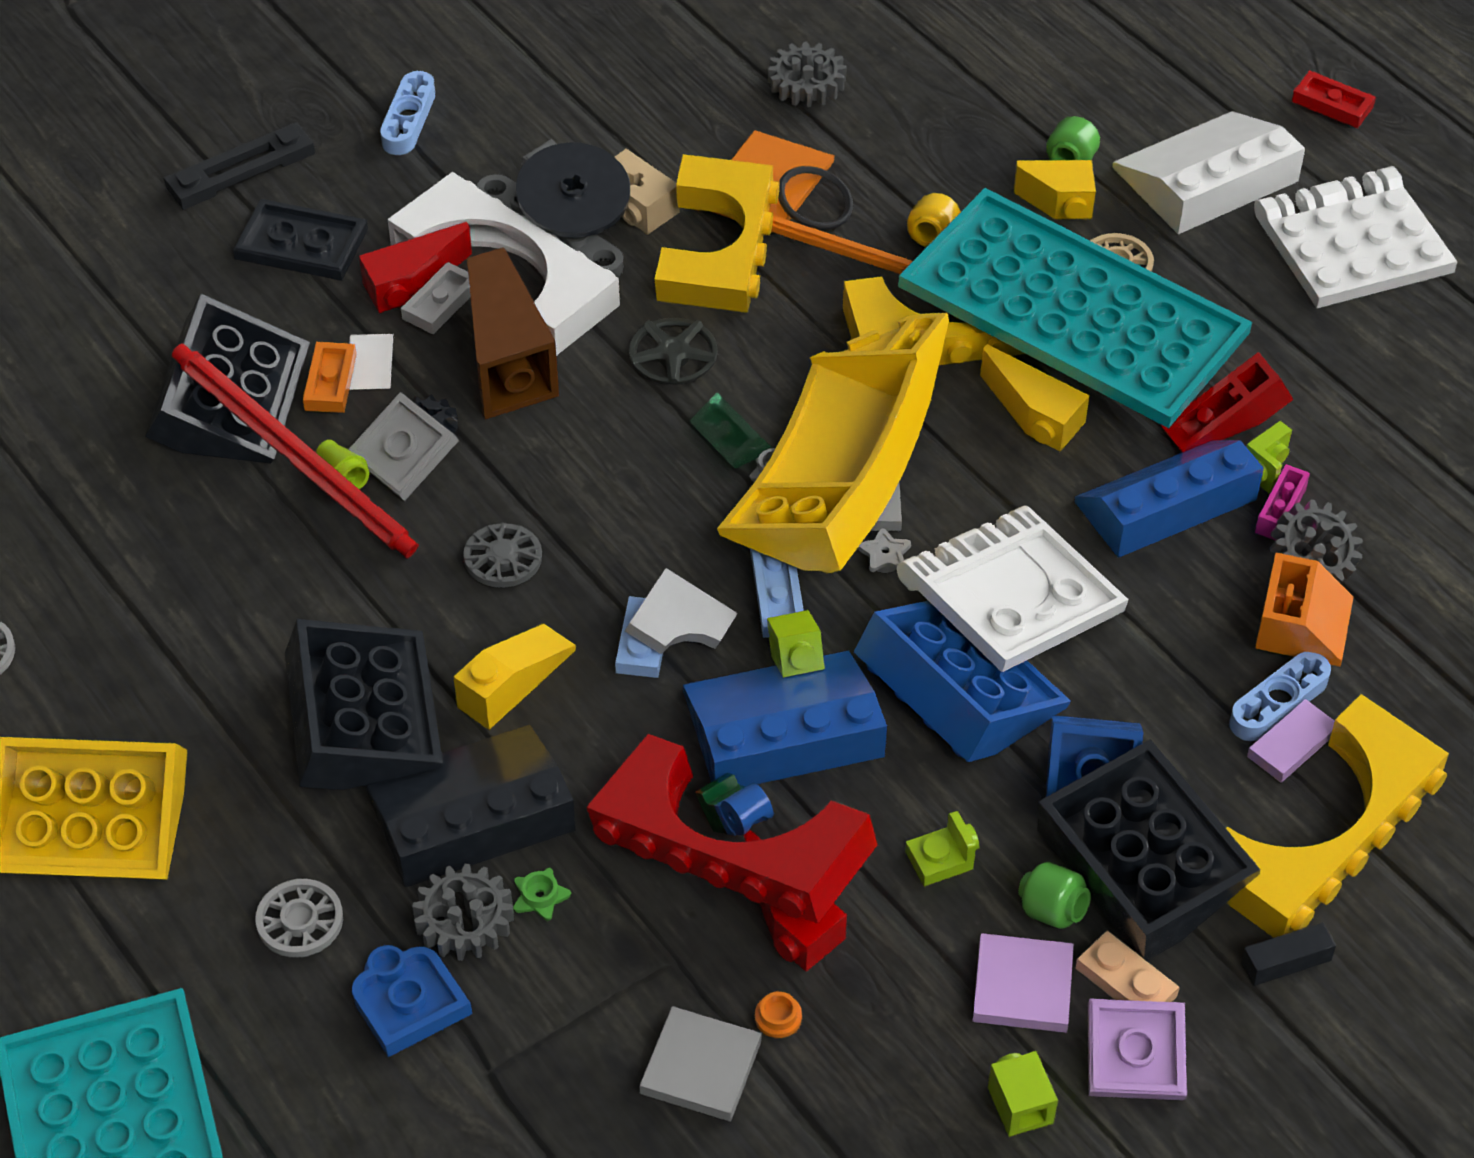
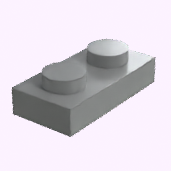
M447 262L401 308L402 319L434 334L471 297L468 272Z

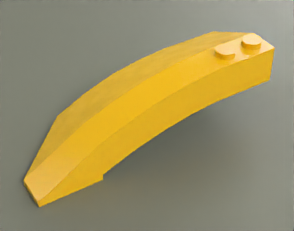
M912 314L897 320L899 328L879 336L878 331L874 330L847 341L848 349L845 351L831 353L824 351L810 357L812 366L800 399L782 438L754 484L717 528L719 535L803 571H822L824 573L841 571L876 524L906 469L931 401L949 323L948 314Z

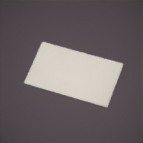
M393 334L350 335V344H355L357 356L349 390L390 389Z

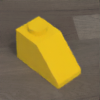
M1092 160L1017 161L1014 194L1054 219H1092L1096 194Z

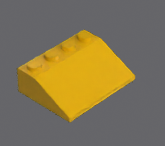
M0 737V873L167 880L184 797L187 750L174 743Z

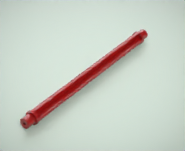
M180 344L174 349L172 358L181 365L182 371L208 393L215 396L222 405L278 453L285 456L292 465L341 507L361 521L368 530L390 549L399 551L406 558L411 557L416 552L419 544L408 536L409 532L383 509L377 507L370 501V498L199 352L190 350L185 344Z

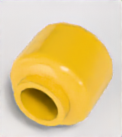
M932 193L925 195L911 210L907 219V230L911 238L918 245L927 248L961 211L957 203L944 194Z

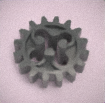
M803 42L802 48L789 44L788 52L779 49L777 51V58H770L768 83H771V92H779V99L781 101L792 98V105L794 106L800 101H805L807 107H811L812 101L825 105L826 97L835 100L837 98V91L844 90L846 65H843V57H834L835 49L833 48L823 51L821 43H818L814 48L809 47L808 42Z
M1310 500L1304 508L1299 502L1294 504L1289 512L1285 511L1277 520L1278 524L1270 534L1271 537L1276 539L1270 547V552L1319 561L1341 583L1344 578L1348 579L1356 570L1355 565L1362 559V554L1356 550L1363 543L1362 538L1352 537L1351 533L1358 526L1356 523L1347 525L1344 523L1343 520L1346 516L1344 510L1335 515L1331 513V503L1327 502L1322 509H1318L1315 500ZM1301 524L1306 525V529H1304ZM1327 534L1334 535L1325 546L1322 543L1319 544ZM1307 545L1313 547L1306 556L1298 555ZM1328 561L1331 564V567L1325 565V563Z
M464 864L462 873L455 874L452 867L448 866L446 867V877L441 879L432 874L429 876L431 888L419 887L417 890L419 901L413 903L417 935H423L426 948L437 944L439 956L445 957L450 950L456 951L457 959L462 961L465 952L472 950L473 954L480 958L482 957L481 947L487 945L496 950L498 948L497 935L508 937L510 934L509 922L514 921L510 889L503 888V879L500 875L489 880L488 868L486 867L481 868L477 874L471 873L470 864ZM454 892L463 893L465 912L471 918L473 932L464 931L462 911L459 906H456ZM483 903H491V905L483 907ZM439 917H444L445 920L438 921L436 919Z

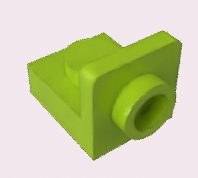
M1282 421L1273 425L1246 446L1264 468L1260 487L1268 493H1271L1280 476L1282 463L1290 451L1288 445L1292 429Z
M955 811L948 814L946 828L906 841L905 852L925 887L973 870L975 851L979 849V841L971 824L965 825L959 812Z

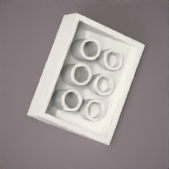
M1232 111L1114 161L1112 168L1177 234H1180L1298 182L1305 148L1282 126Z

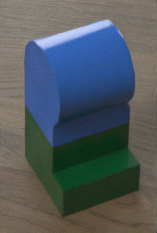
M726 773L695 792L713 832L741 836L746 834L751 826L769 820L774 815L771 802L762 788L756 783H752L747 787L738 784L734 774Z

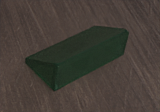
M716 393L690 420L696 429L735 469L759 458L763 451L773 448L719 393Z

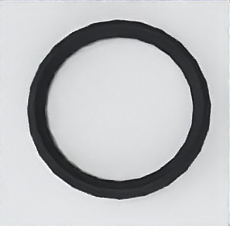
M800 166L790 169L779 180V202L784 211L799 224L817 230H830L840 227L850 218L853 210L851 194L846 185L831 172L813 166ZM803 173L822 176L839 188L845 200V210L838 219L831 222H815L806 219L796 213L789 205L785 196L786 183L790 178Z

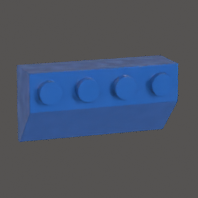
M1212 440L1075 496L1074 502L1119 558L1257 500L1264 468L1241 440Z

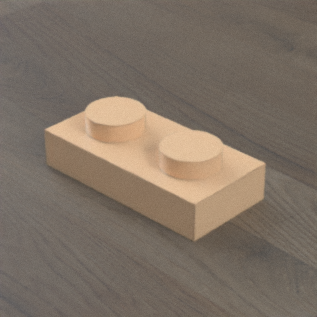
M1106 931L1077 959L1076 969L1115 1000L1172 1002L1178 995V985L1109 931Z

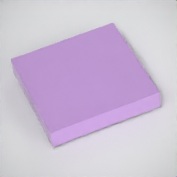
M981 933L973 1022L1067 1033L1073 944Z
M1089 999L1088 1095L1185 1100L1187 1096L1185 1003Z

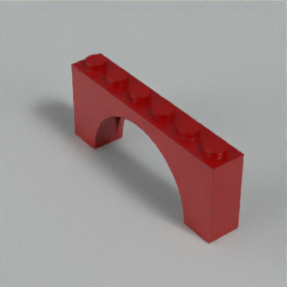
M650 734L643 739L586 807L593 824V831L604 843L608 845L617 844L632 850L641 858L655 859L669 865L679 873L688 872L706 879L715 887H726L743 894L753 902L767 903L781 909L791 917H802L817 924L878 845L870 814L832 800L822 811L805 824L773 838L752 842H727L701 835L686 826L678 818V808L682 794L693 778L684 747Z

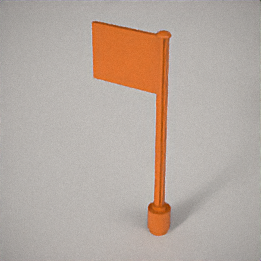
M755 130L732 160L773 165V181L779 182L780 178L787 171L800 166H813L827 171L834 162V155ZM803 173L790 178L786 183L785 196L795 212L822 176ZM779 199L777 204H770L769 212H773L771 230L773 233L901 274L913 262L790 221L791 217L782 208ZM713 212V213H716V214H719V215H722V216L731 218V217H729V216H727V215H725V214Z

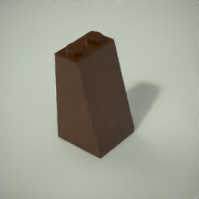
M502 247L467 258L481 408L484 419L486 420L558 397L556 341L505 248Z

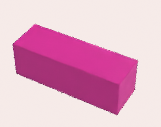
M1287 464L1285 465L1259 514L1255 533L1276 541V539L1270 536L1271 531L1278 524L1277 520L1285 511L1289 512L1294 504L1300 502L1306 491L1309 472Z

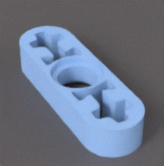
M413 71L402 78L380 130L382 147L387 153L402 155L414 148L435 98L434 79L429 73ZM404 110L417 111L415 114L408 116L399 114ZM399 129L403 130L404 134H399Z
M1303 652L1295 656L1234 704L1230 718L1231 731L1242 740H1259L1302 701L1306 699L1310 702L1325 690L1331 672L1329 661L1321 654ZM1302 671H1303L1304 673H1307L1308 675L1302 679L1301 685H1300L1298 682H1299L1300 679H1301V675H1302ZM1272 690L1286 691L1290 694L1292 700L1285 703L1277 702L1269 696V692ZM1261 707L1262 710L1260 712L1258 722L1254 719H1251L1259 713ZM1243 716L1246 717V718H1248V719H1250V720L1245 721V720L1243 719Z

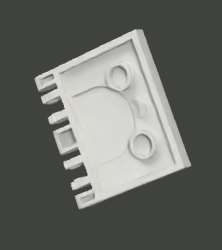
M1395 167L1379 169L1376 173L1373 171L1365 173L1362 176V185L1368 195L1363 197L1360 184L1352 176L1344 178L1341 183L1335 180L1312 186L1310 191L1306 188L1299 189L1295 193V202L1301 212L1295 214L1294 204L1286 194L1276 195L1275 199L1268 197L1255 201L1254 211L1258 221L1316 308L1455 272L1456 259L1404 188L1402 177Z
M1028 506L1019 507L1009 512L1008 515L1000 516L996 520L997 528L992 523L987 522L978 529L974 528L950 539L948 543L939 544L935 548L936 557H934L933 553L931 554L930 551L927 552L926 550L920 553L919 556L910 557L897 565V574L901 582L910 591L918 590L1001 672L1124 612L1129 600Z

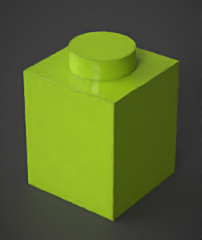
M809 610L767 618L771 657L783 678L825 669L821 631Z
M1036 1051L1024 1055L1018 1053L1009 1054L1000 1058L996 1063L991 1064L988 1090L1008 1137L1054 1124L1058 1099Z

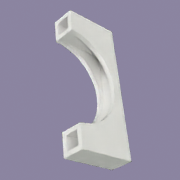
M451 172L388 219L391 245L467 222L470 226L471 246L498 249L504 247L506 251L514 253L530 262L541 273L546 282L541 294L534 303L556 341V355L620 306L619 278L613 272L597 265L582 252L575 251L561 242L555 235L547 233L532 224L526 216L519 215L505 206L499 199L489 196L477 188L474 183L464 180L454 172Z

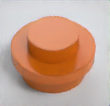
M772 992L766 995L756 1006L755 1022L759 1030L765 1035L772 1038H785L794 1034L799 1029L802 1022V1010L799 1003L788 993Z

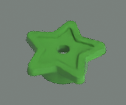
M551 868L532 872L526 877H516L514 880L521 893L514 905L515 912L535 911L546 921L551 920L554 905L569 899L571 895L569 889L557 884ZM538 892L544 893L542 897L536 896Z

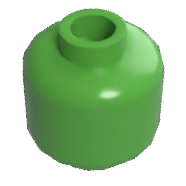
M1066 117L1057 124L1047 141L1046 152L1049 159L1091 160L1100 145L1098 130L1090 121L1082 117Z
M1051 862L1042 863L1032 872H1027L1019 885V895L1022 897V907L1026 915L1059 929L1080 922L1090 904V891L1086 888L1083 876Z

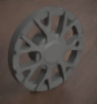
M514 524L488 525L475 532L468 539L464 547V564L468 573L478 582L492 587L519 585L534 576L542 562V548L537 537L523 526ZM504 534L515 535L511 540L503 539ZM491 535L496 539L491 543L484 540V538ZM527 541L532 545L531 547L521 549L518 547L519 544ZM472 550H485L486 554L471 555ZM520 557L532 560L533 562L528 567L524 564L519 563ZM485 563L491 568L486 574L478 570ZM513 569L514 576L501 577V572Z

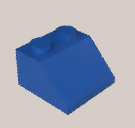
M1052 715L1046 797L1141 745L1144 733L1141 724Z

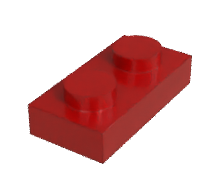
M1309 70L1295 88L1292 102L1358 128L1373 109L1376 97Z

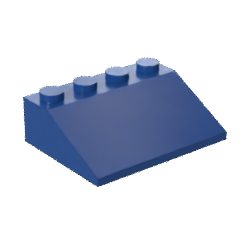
M929 601L874 612L854 650V653L866 663L869 671L879 676L894 690L897 698L907 703L923 718L926 726L936 731L952 746L954 753L967 762L998 754L1051 719L1052 715L1055 716L1066 709L1071 702L1027 660L1001 672Z
M844 651L823 656L825 669L784 678L777 666L684 684L683 692L711 782L726 773L735 775L739 785L747 787L752 783L761 784L885 757L887 724L875 691L851 653Z

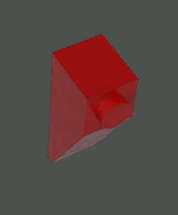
M463 222L360 255L362 283L378 313L405 305L447 262L458 266L472 254L470 226L467 222Z
M1257 352L1191 402L1170 428L1161 426L1183 453L1212 440H1224L1258 426L1294 399L1282 379L1263 356Z
M751 830L744 835V842L761 840ZM759 903L776 950L786 961H794L805 972L846 939L847 914L834 903L818 924L802 917H791L781 909L767 903Z

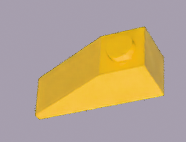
M988 344L983 348L980 374L982 379L1027 435L1042 444L1061 451L1086 423L1089 395Z
M542 624L482 650L453 676L457 708L490 730L574 653L576 645L547 625Z

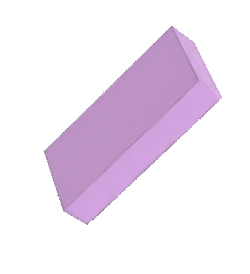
M1305 699L1249 748L1247 757L1282 783L1330 740L1335 721Z

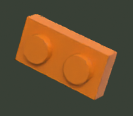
M316 342L303 397L305 411L345 412L357 356L355 344Z

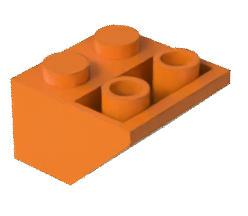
M1276 552L1255 649L1293 657L1303 652L1317 653L1324 656L1330 665L1340 667L1353 596L1319 561Z

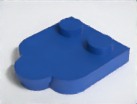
M390 945L375 949L368 957L364 972L357 976L352 985L355 1005L388 1057L473 1014L470 1001L438 954L426 947H414L404 952Z

